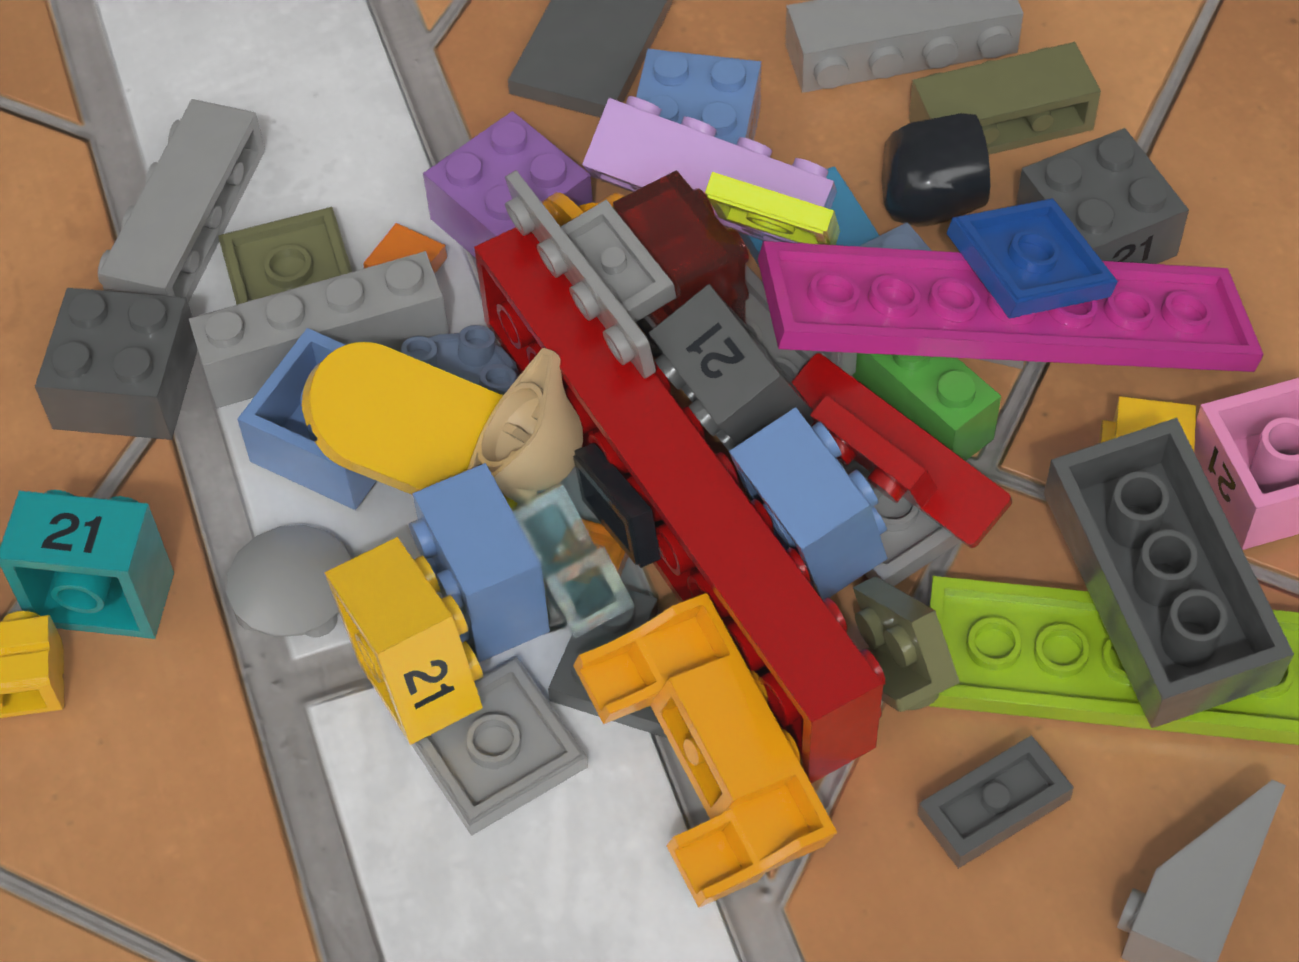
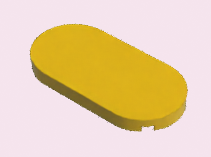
M356 342L334 350L313 368L304 385L302 412L306 426L311 425L312 432L318 439L315 443L331 461L348 470L413 495L412 493L468 470L478 438L503 395L387 346L372 342ZM504 495L511 510L520 506V504Z

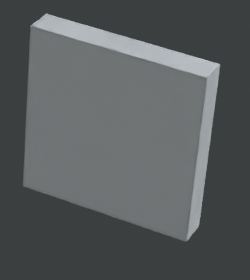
M517 657L474 681L483 706L482 709L412 744V747L471 836L588 768L587 756Z

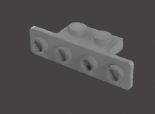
M517 170L505 176L512 198L505 203V208L518 231L523 236L530 232L534 234L540 242L537 244L539 255L555 278L562 274L567 277L573 285L569 288L570 294L583 316L588 321L595 317L600 320L606 328L603 331L604 339L619 363L624 365L631 361L644 379L654 374L656 369L649 342L636 325V322L677 298L674 283L607 199L560 227Z

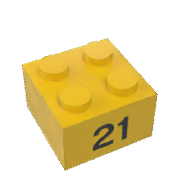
M396 537L324 572L357 661L410 745L483 708L474 682L483 677V672L469 644L466 641L461 642L460 635L468 632L467 623L458 604L451 595L442 599L438 596L437 593L440 592L439 583L430 564L423 555L413 559L400 539Z

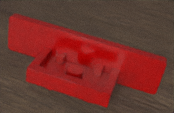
M815 354L793 379V385L814 410L810 414L815 421L811 427L820 421L827 428L842 455L837 457L840 462L848 466L854 459L871 472L867 480L883 495L895 503H898L904 497L968 547H977L1012 505V498L1008 492L822 354Z

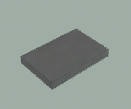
M551 0L508 79L509 94L601 118L608 98L624 102L646 58L647 49L651 48L672 6V0Z

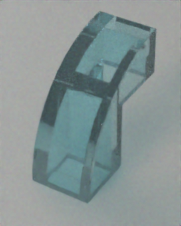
M555 484L511 508L541 563L545 595L564 625L575 638L635 607L605 547L593 543L564 485Z

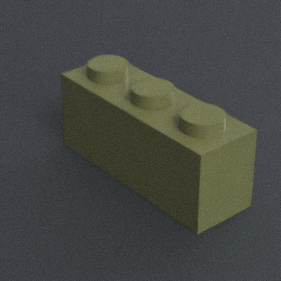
M1076 42L914 79L912 80L909 121L912 123L959 113L975 114L983 128L988 154L990 155L1094 130L1101 90Z

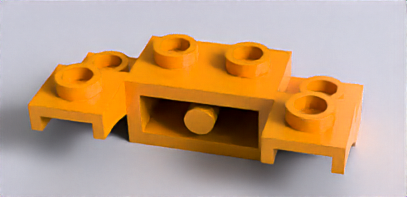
M707 593L673 605L633 631L600 647L582 653L577 657L573 667L603 724L651 706L710 820L673 836L666 845L698 908L758 882L766 872L824 847L835 836L837 830L800 764L799 750L793 737L786 730L780 728L767 704V693L764 684L761 685L758 680L760 677L754 671H749Z

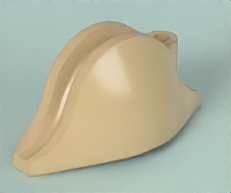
M542 348L494 408L478 438L468 467L469 470L486 463L501 492L522 506L529 505L534 500L537 491L549 489L559 484L570 474L575 467L574 451L582 448L583 428L579 415L566 397L563 387L562 374L559 367L560 357L554 351Z

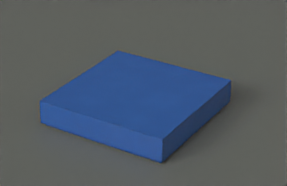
M1053 198L953 217L946 233L1009 319L1111 297L1118 283L1114 275Z

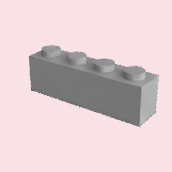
M813 0L786 5L785 45L802 93L1018 53L1023 11L1018 0Z
M191 99L181 120H176L171 126L168 144L159 161L152 163L149 167L145 187L136 204L131 205L126 210L122 221V230L112 249L106 250L100 259L98 280L102 284L104 291L186 297L189 303L219 243L218 235L224 233L265 152L256 112Z
M426 251L189 318L216 409L254 398L307 328L345 345L356 342H372L401 352L403 342L408 338L414 336L430 338L438 334H449L443 295Z

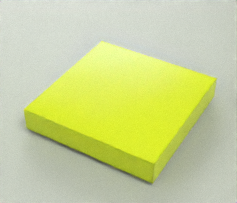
M715 172L711 173L705 194L719 218L797 243L836 245L840 228L834 210Z

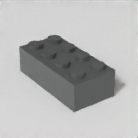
M1177 418L1051 459L1044 496L1151 729L1280 684L1294 653Z

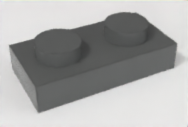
M1031 735L921 801L917 815L959 869L1071 800L1074 787Z

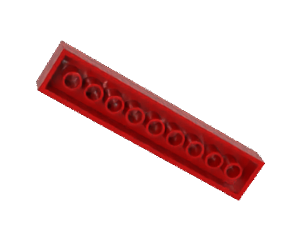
M515 227L474 246L486 325L494 332L502 348L516 362V367L520 373L525 370L542 348L552 350L559 355L561 360L559 367L566 397L579 415L583 428L582 447L595 443L604 453L607 461L618 469L650 506L653 512L661 556L660 560L653 563L680 603L705 593L708 594L749 671H754L760 677L758 680L761 685L764 684L767 693V704L780 728L786 730L793 737L799 750L800 764L810 783H814L875 749L879 718L882 716V692L886 682L879 662L869 650L863 649L859 651L847 634V625L838 606L828 597L822 600L810 584L808 569L801 556L793 548L785 550L775 537L772 521L764 506L756 499L752 501L747 499L739 488L738 477L732 463L724 453L714 454L704 440V431L700 421L688 406L680 408L671 395V388L667 377L656 362H654L656 372L645 379L631 361L624 365L619 363L604 339L603 331L606 328L597 317L588 321L583 316L569 291V288L573 285L564 274L555 278L550 273L537 250V244L540 242L532 232L523 236Z

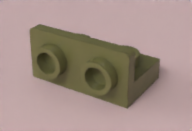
M876 576L853 587L861 610L855 614L857 627L869 646L866 649L875 656L885 676L886 682L883 686L882 701L899 712L917 710L932 704L939 697V693L960 683L934 609Z

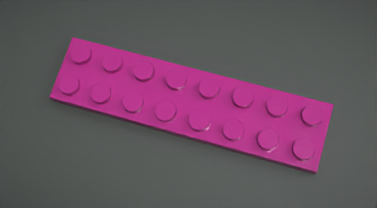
M763 241L758 256V264L778 349L1255 372L1264 356L1228 268L1103 261L1118 281L1111 297L1009 319L960 252Z

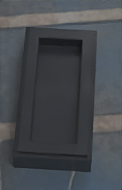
M595 443L575 450L573 458L582 501L635 565H639L642 568L660 560L661 556L653 512L650 506L618 469L607 461L606 456Z

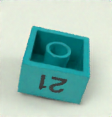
M19 490L0 546V567L22 611L34 612L40 616L50 615L57 629L156 639L174 576V570L149 504L139 503L134 499L123 496L99 499L79 497L62 490H48L45 493Z

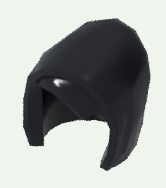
M959 113L912 122L891 133L885 142L882 192L883 204L895 222H908L910 225L918 227L937 225L987 205L990 196L989 154L983 128L977 115Z

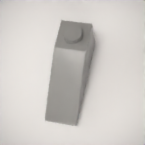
M1271 780L1158 867L1147 893L1132 889L1117 926L1118 929L1130 933L1121 957L1122 959L1129 962L1218 961L1286 785Z

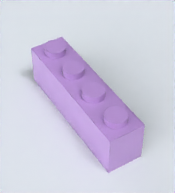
M628 96L626 104L608 98L582 164L591 177L761 241L797 243L719 218L705 194L712 172L831 209L837 193L834 181L826 178L829 171L818 164L800 158H795L793 165L786 164L770 158L772 149L759 142L739 137L737 144H732L714 137L717 130L707 123L690 117H683L681 124L659 116L661 108L633 96Z

